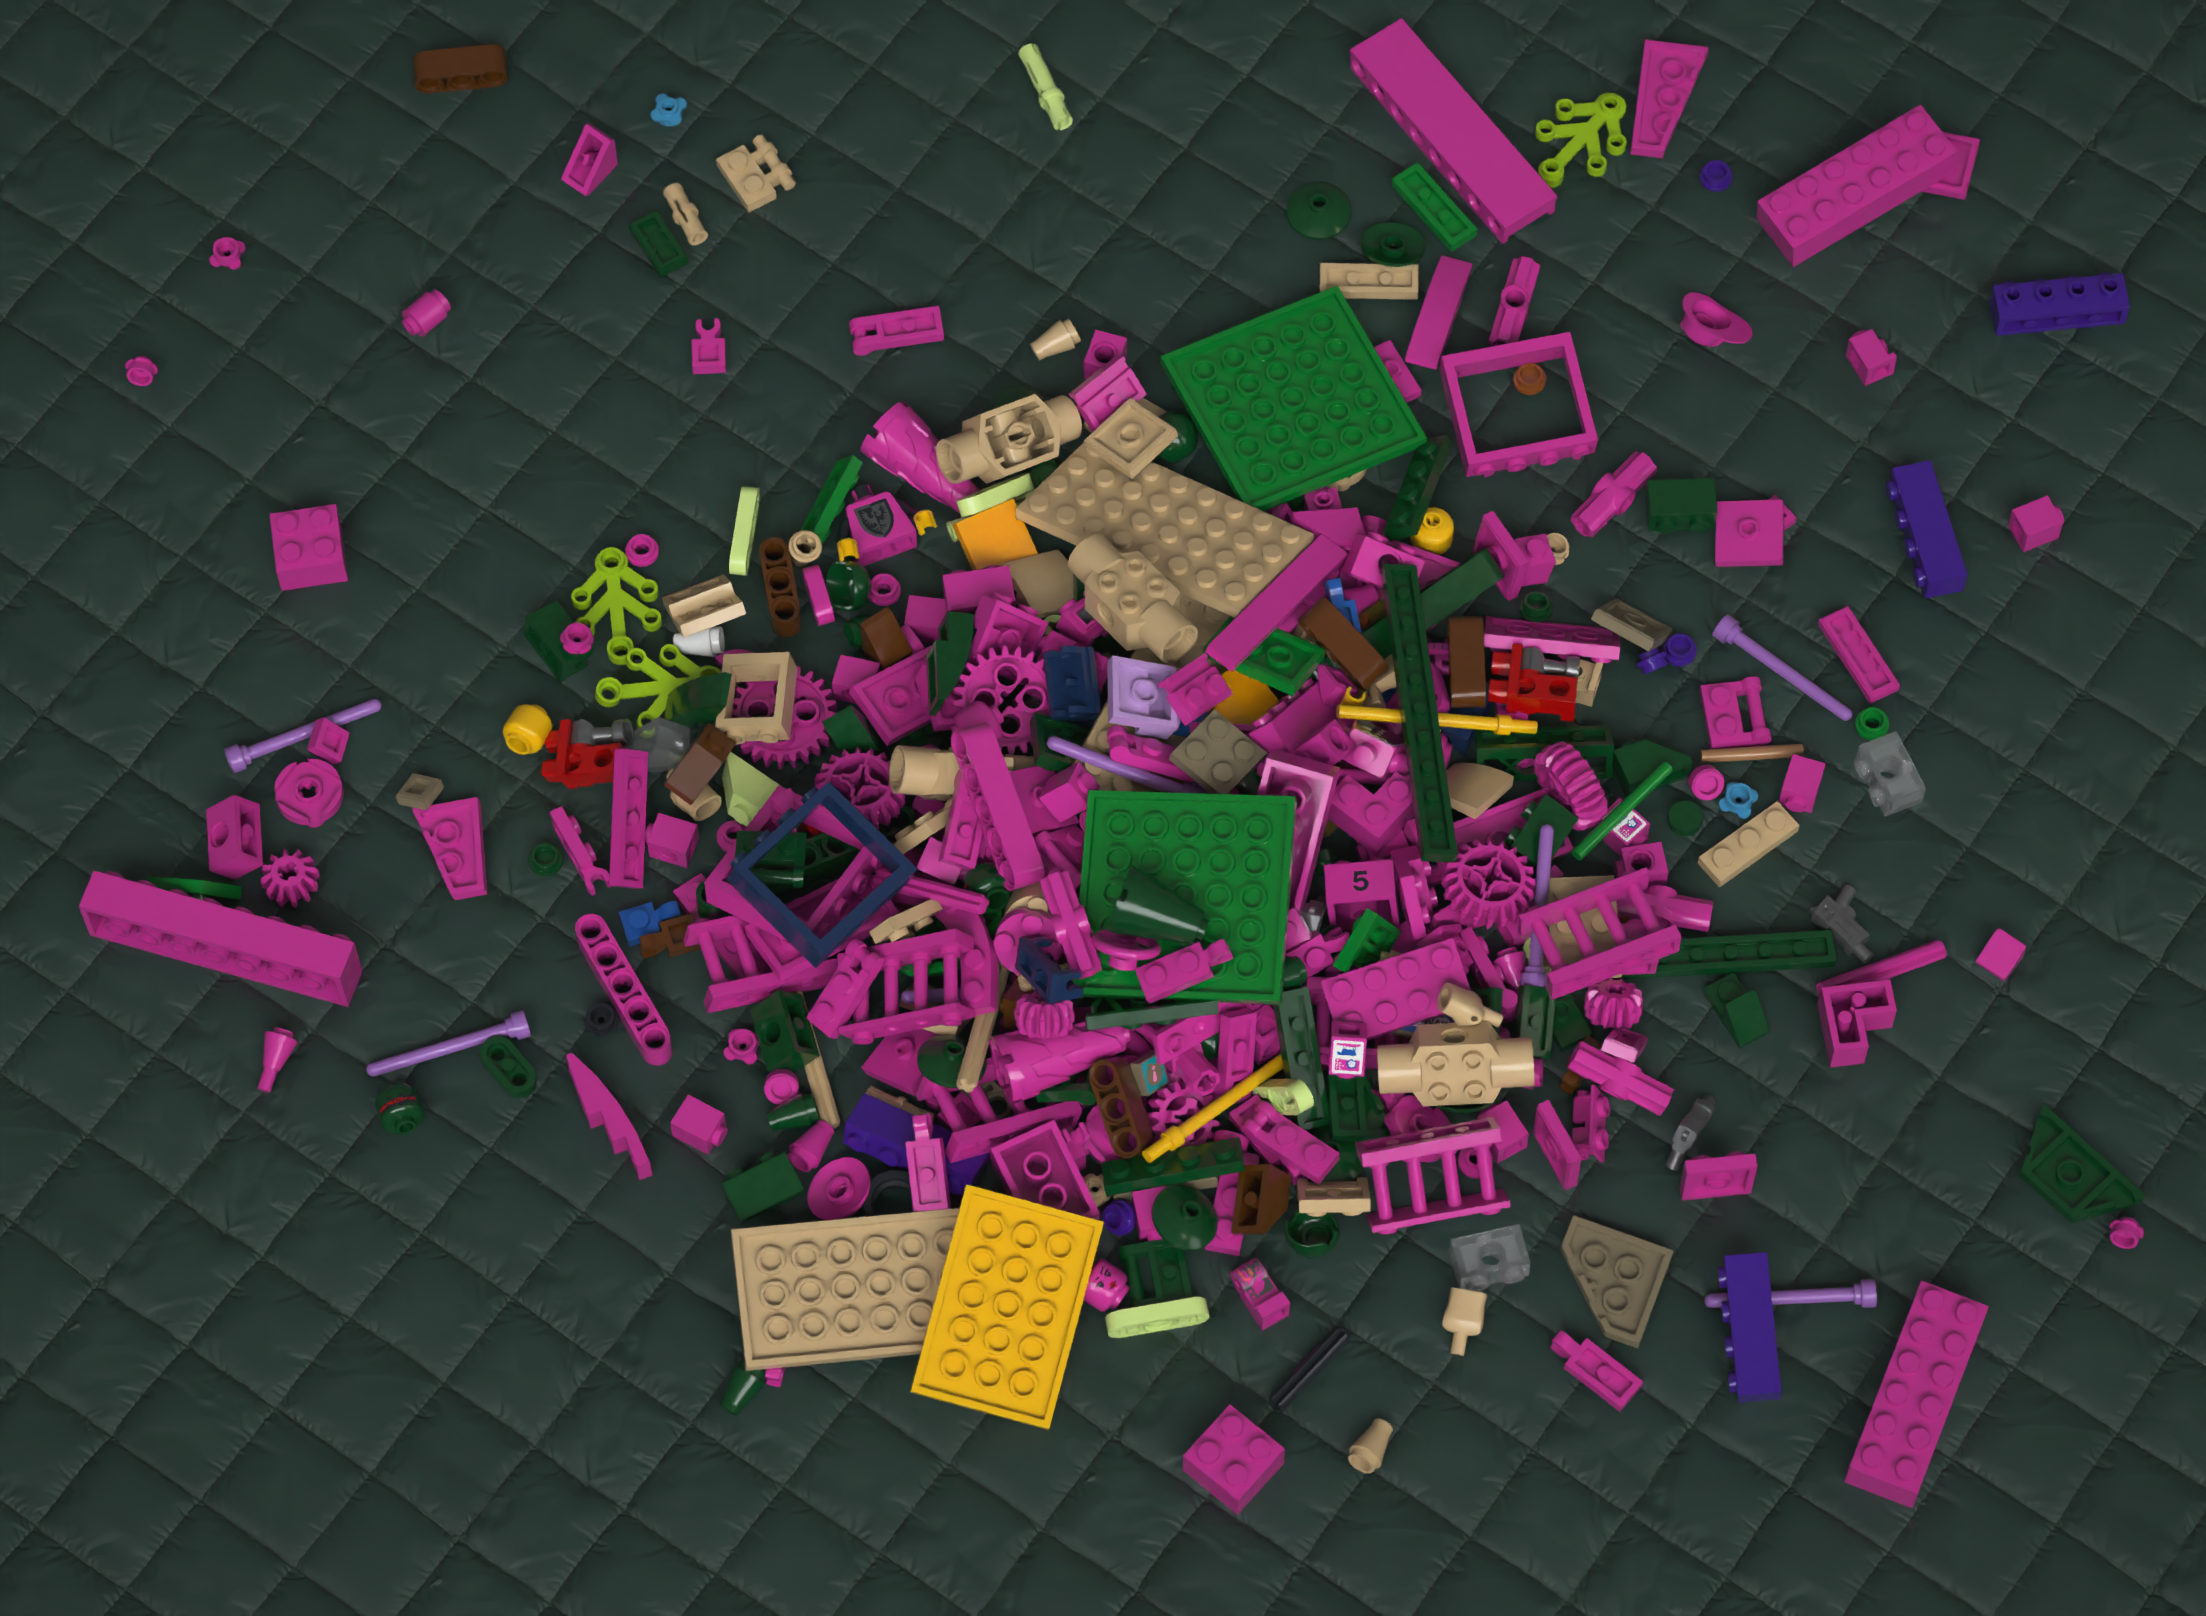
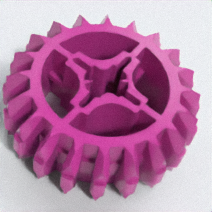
M1564 741L1553 745L1550 744L1542 749V752L1537 754L1536 759H1534V773L1538 777L1537 782L1542 789L1547 788L1552 799L1579 818L1572 829L1579 832L1599 824V820L1608 813L1607 799L1604 797L1605 791L1600 786V780L1595 776L1594 770L1590 768L1587 760L1583 759L1581 753L1575 750L1572 745Z
M857 746L853 754H849L843 749L841 758L831 755L829 764L822 763L820 773L815 777V786L818 789H821L829 781L877 830L879 829V824L888 827L891 818H898L900 808H903L905 804V794H895L891 790L889 781L890 761H887V756L884 752L874 756L872 747L867 753H861Z
M1491 838L1486 840L1485 845H1482L1475 839L1471 847L1466 844L1460 847L1455 862H1448L1445 865L1442 888H1445L1444 897L1445 900L1451 901V911L1461 910V921L1469 916L1473 918L1472 923L1474 927L1479 924V921H1483L1487 929L1492 927L1493 922H1496L1502 929L1506 925L1507 920L1515 923L1518 920L1519 914L1528 909V904L1532 903L1534 898L1536 879L1532 878L1534 874L1533 867L1526 866L1527 856H1516L1517 847L1507 850L1505 849L1504 840L1496 846L1493 845ZM1493 876L1488 891H1485L1489 877Z

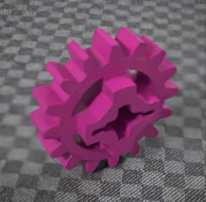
M1178 1082L1167 1084V1089H1158L1156 1093L1159 1099H1150L1148 1101L1149 1105L1154 1108L1153 1112L1146 1113L1148 1119L1152 1120V1125L1150 1126L1152 1132L1156 1135L1154 1143L1161 1138V1133L1171 1126L1177 1127L1184 1122L1181 1119L1174 1118V1116L1187 1120L1206 1107L1214 1097L1212 1095L1201 1096L1198 1092L1194 1093L1185 1082H1181L1180 1085ZM1213 1119L1199 1128L1195 1137V1132L1186 1137L1185 1143L1178 1148L1205 1144V1140H1214L1215 1134L1211 1129L1212 1127L1220 1126V1122Z

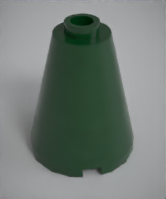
M1131 866L1111 916L1108 931L1115 934L1193 945L1195 938L1203 939L1209 920L1203 918L1204 910L1141 868Z

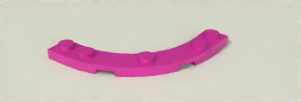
M915 872V874L913 875L923 879L950 885L949 883L928 874ZM897 893L890 899L896 908L909 909L927 901ZM940 904L942 910L934 916L945 925L947 930L956 928L974 937V949L961 953L959 957L961 965L960 1004L975 1010L976 1015L997 1011L998 959L995 953L994 941L990 939L985 925V918L982 914L979 915Z

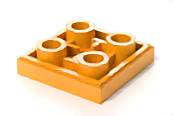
M1014 498L952 525L972 570H980L989 565L1001 566L1002 563L1038 554L1025 523L1016 519L1017 505Z
M1227 670L1221 676L1233 694L1208 710V712L1211 713L1215 709L1232 724L1253 725L1252 722L1266 714V710L1280 701L1266 684L1235 670L1233 672Z

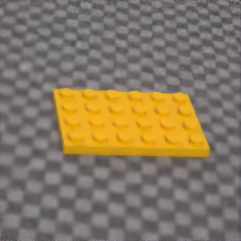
M966 1184L910 1393L1049 1430L1104 1222Z

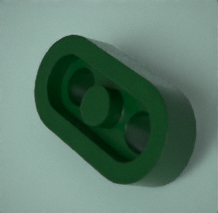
M494 1036L482 1044L480 1057L484 1068L508 1095L515 1098H523L529 1096L537 1086L535 1069L509 1039L502 1036ZM497 1054L505 1056L501 1061L493 1060V1057ZM522 1078L526 1080L523 1085L517 1086L514 1084L517 1079Z

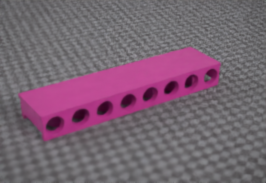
M1402 18L1350 49V69L1502 244L1508 241L1510 235L1542 215L1554 213L1557 195Z

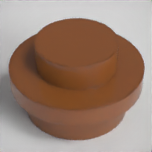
M1526 363L1515 371L1513 384L1520 393L1535 395L1544 389L1546 375L1538 365Z

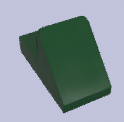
M1734 972L1704 988V996L1739 1049L1769 1034L1770 1030L1757 993L1754 989L1747 992Z

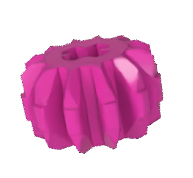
M284 848L282 852L283 857L278 858L271 854V864L263 865L262 872L264 876L260 881L270 901L277 899V903L281 907L288 901H291L292 906L296 908L299 899L309 902L311 899L309 892H317L318 883L316 880L319 879L320 874L318 869L314 867V860L310 856L304 858L303 853L299 849L290 856L288 850Z
M1609 978L1607 981L1603 980L1588 986V991L1585 994L1584 1010L1585 1017L1591 1019L1592 1024L1602 1025L1604 1029L1614 1028L1618 1031L1620 1027L1630 1029L1632 1024L1639 1023V1018L1642 1015L1643 998L1642 991L1636 989V984L1625 983L1623 979L1618 981Z
M1034 991L1032 994H1024L1016 1002V1027L1019 1029V1033L1028 1035L1030 1038L1038 1037L1043 1040L1045 1038L1056 1039L1057 1036H1065L1073 1029V1022L1075 1021L1073 1003L1071 1000L1048 1004L1037 991Z

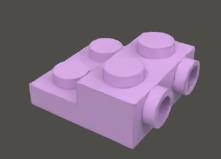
M1112 655L1107 661L1108 722L1135 727V734L1167 740L1174 731L1178 730L1181 720L1166 699L1169 696L1164 687L1160 689L1157 684L1174 674L1176 667Z

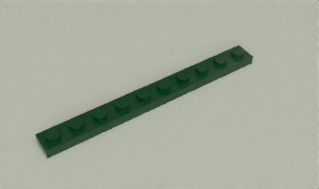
M1383 564L1380 572L1421 861L1455 862L1458 852L1417 566Z

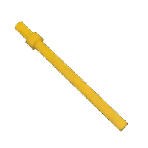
M1338 704L1336 708L1337 718L1402 723L1400 709ZM1438 713L1440 727L1494 731L1496 735L1508 736L1511 732L1536 734L1538 728L1537 721L1512 719L1511 715L1496 714L1495 717Z
M1279 1054L1179 1126H1171L1161 1133V1138L1142 1151L1143 1158L1148 1163H1151L1168 1150L1174 1151L1183 1145L1186 1137L1284 1069L1282 1055Z

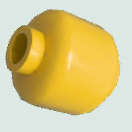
M1428 507L1418 534L1410 536V542L1413 547L1436 555L1444 554L1450 548L1453 541L1454 523L1452 518L1443 509Z
M523 704L518 705L512 711L503 726L502 733L507 746L513 752L526 755L537 753L542 749L553 725L547 712L541 706Z

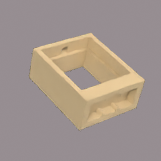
M789 652L723 655L721 673H731L732 677L727 705L716 717L715 727L734 740L736 744H743L745 741L776 743L778 740H790L798 669ZM778 681L774 717L732 718L736 682Z

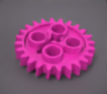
M1003 645L1000 655L997 656L994 649L989 648L987 660L982 655L977 654L975 656L977 667L970 663L965 665V669L970 675L961 674L958 681L964 686L955 687L952 691L954 694L961 696V699L954 701L952 707L963 710L974 703L975 697L979 694L989 696L992 705L998 707L1003 701L1000 695L1007 697L1022 679H1028V684L1012 701L1015 708L1008 706L1001 713L1003 718L1011 717L1017 722L1018 728L1016 733L1007 734L1002 730V736L997 740L1000 749L1006 748L1007 754L1013 755L1015 748L1018 747L1022 755H1025L1027 753V743L1032 746L1030 721L1034 713L1050 716L1046 675L1042 670L1044 659L1035 664L1032 662L1034 657L1033 651L1024 658L1021 657V647L1018 646L1013 655H1009L1007 646ZM1001 669L1010 670L1014 674V684L1010 686L1002 685L997 678L998 671ZM1024 693H1036L1040 699L1039 707L1035 709L1028 708L1023 702Z
M797 666L790 740L778 741L776 743L745 741L741 745L742 755L752 751V762L756 763L762 757L764 758L765 768H768L772 761H777L779 770H782L785 761H789L794 769L797 766V759L801 758L806 764H809L810 753L818 757L821 756L819 745L830 746V739L828 737L830 735L824 728L822 721L836 714L837 705L835 700H831L832 690H824L823 679L813 683L814 675L812 671L803 677L801 676V668ZM778 681L745 682L747 689L737 687L736 696L738 698H734L732 718H751L755 714L760 713L766 715L765 717H774ZM807 714L814 716L806 721L800 719L801 716Z

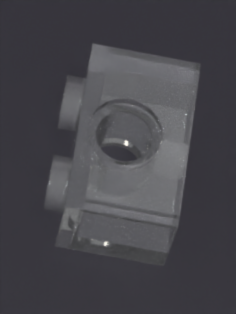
M1897 731L1859 745L1857 757L1854 760L1855 769L1861 779H1866L1870 787L1869 795L1874 806H1880L1884 816L1922 803L1926 787ZM1889 772L1893 774L1895 777L1886 778L1882 776L1880 773Z
M1520 1224L1454 1238L1450 1241L1449 1254L1459 1289L1481 1291L1488 1288L1490 1284L1502 1281L1506 1284H1512L1524 1279V1276L1529 1275L1530 1259ZM1486 1256H1493L1499 1260V1263L1487 1265L1482 1259Z

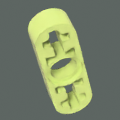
M1024 473L956 500L961 517H965L991 508L1035 488L1030 473Z
M742 486L729 560V573L733 575L747 576L760 500V489L757 487Z
M1268 1079L1252 1091L1253 1096L1257 1094L1262 1101L1272 1105L1281 1115H1299L1314 1105L1313 1096L1309 1088L1300 1079Z
M1191 1297L1117 1310L1106 1315L1105 1321L1109 1337L1124 1338L1201 1324L1207 1321L1210 1316L1206 1299L1203 1297Z

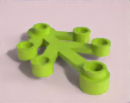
M1604 93L1595 102L1574 104L1570 99H1561L1556 103L1555 115L1559 120L1568 121L1576 116H1592V118L1585 123L1554 125L1550 120H1541L1537 123L1535 135L1541 142H1549L1556 138L1573 137L1555 158L1546 159L1539 165L1538 174L1550 188L1557 187L1562 183L1564 167L1585 144L1588 153L1587 172L1594 177H1600L1606 172L1607 161L1601 155L1598 130L1604 124H1606L1609 136L1606 145L1607 151L1615 156L1625 152L1627 141L1621 134L1619 120L1626 113L1624 99L1615 93ZM1606 105H1612L1614 108H1608ZM1565 107L1570 109V111L1563 112L1560 109ZM1541 129H1548V130H1550L1551 132H1549V133H1542L1540 130H1541ZM1619 142L1621 146L1615 147L1611 143ZM1598 163L1602 167L1594 168L1592 164ZM1546 169H1554V170H1556V171H1555V172H1549V171H1547Z
M607 547L595 559L596 571L581 587L576 588L572 592L571 599L576 609H588L592 604L591 595L607 580L608 591L584 617L578 618L575 623L590 626V631L594 636L595 625L610 610L613 638L607 644L608 657L616 665H626L627 654L623 656L616 655L618 651L623 650L628 653L629 650L634 648L632 640L626 636L623 608L642 621L643 628L649 632L660 629L662 618L658 610L649 609L623 591L620 579L638 589L639 597L644 602L655 601L658 598L659 591L658 585L654 580L645 579L628 567V558L623 551L615 547ZM612 562L618 564L612 568L606 567L607 564ZM646 588L654 589L650 594L643 593V590ZM579 596L587 597V599L583 602H579L576 600ZM649 617L657 618V621L654 623L646 622Z
M666 644L659 653L660 663L666 667L676 666L689 676L686 678H676L649 659L644 650L633 648L629 650L625 662L627 667L633 671L641 670L655 681L622 685L617 679L606 677L598 682L595 698L600 705L613 707L621 699L659 695L649 709L638 716L636 727L641 733L650 734L655 731L658 719L666 709L667 698L670 692L685 682L721 673V671L709 665L699 667L682 655L677 646ZM671 651L675 654V658L668 660L664 657L663 653ZM638 655L641 657L642 662L639 664L633 663L630 657ZM609 690L614 694V698L606 699L603 697L602 692ZM648 718L653 722V725L645 727L642 725L641 720Z

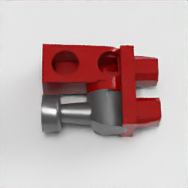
M1512 644V653L1493 652L1491 674L1509 676V680L1490 679L1488 701L1507 704L1506 713L1516 714L1519 711L1524 714L1538 712L1561 715L1560 720L1574 722L1580 657L1568 656L1566 662L1545 659L1543 653L1538 648L1523 649V644Z
M570 719L560 720L559 729L551 730L544 742L546 749L550 753H557L556 759L542 762V776L548 782H562L568 789H578V786L588 787L598 783L613 782L615 749H624V746H630L633 743L634 732L630 720H615L611 727H594L585 719L574 722ZM606 742H614L613 744L599 745Z

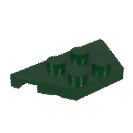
M1097 997V1001H1094L1091 1005V1013L1085 1015L1086 1029L1095 1030L1119 1026L1125 1029L1140 1028L1143 1023L1150 1022L1169 1025L1175 1023L1176 1019L1219 1014L1218 1001L1158 1000L1149 1004L1144 999Z
M2046 1105L2041 1108L2019 1177L2072 1224L2134 1206L2144 1200L2145 1194L2053 1111Z

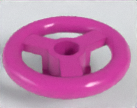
M1108 929L1095 932L1091 938V942L1097 950L1110 955L1109 965L1118 970H1135L1138 960L1155 958L1161 952V946L1155 939L1115 934L1108 931ZM1137 943H1140V944H1142V945H1145V946H1147L1149 949H1145V948H1143V947L1137 945Z

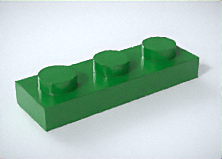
M1418 162L1392 178L1391 186L1450 252H1453L1477 236V228Z
M851 455L835 462L800 531L808 530L815 533L820 538L821 543L829 537L831 533L830 525L834 517L838 516L845 506L844 498L847 492L855 486L859 479L857 473L863 464L861 460Z

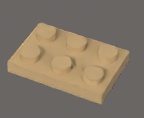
M1614 875L1550 878L1548 904L1614 879ZM1613 901L1611 904L1617 914V903ZM1598 908L1579 914L1597 951L1604 952L1616 946ZM1566 920L1548 926V930L1564 963L1570 965L1584 958ZM1622 974L1616 975L1611 978H1621Z

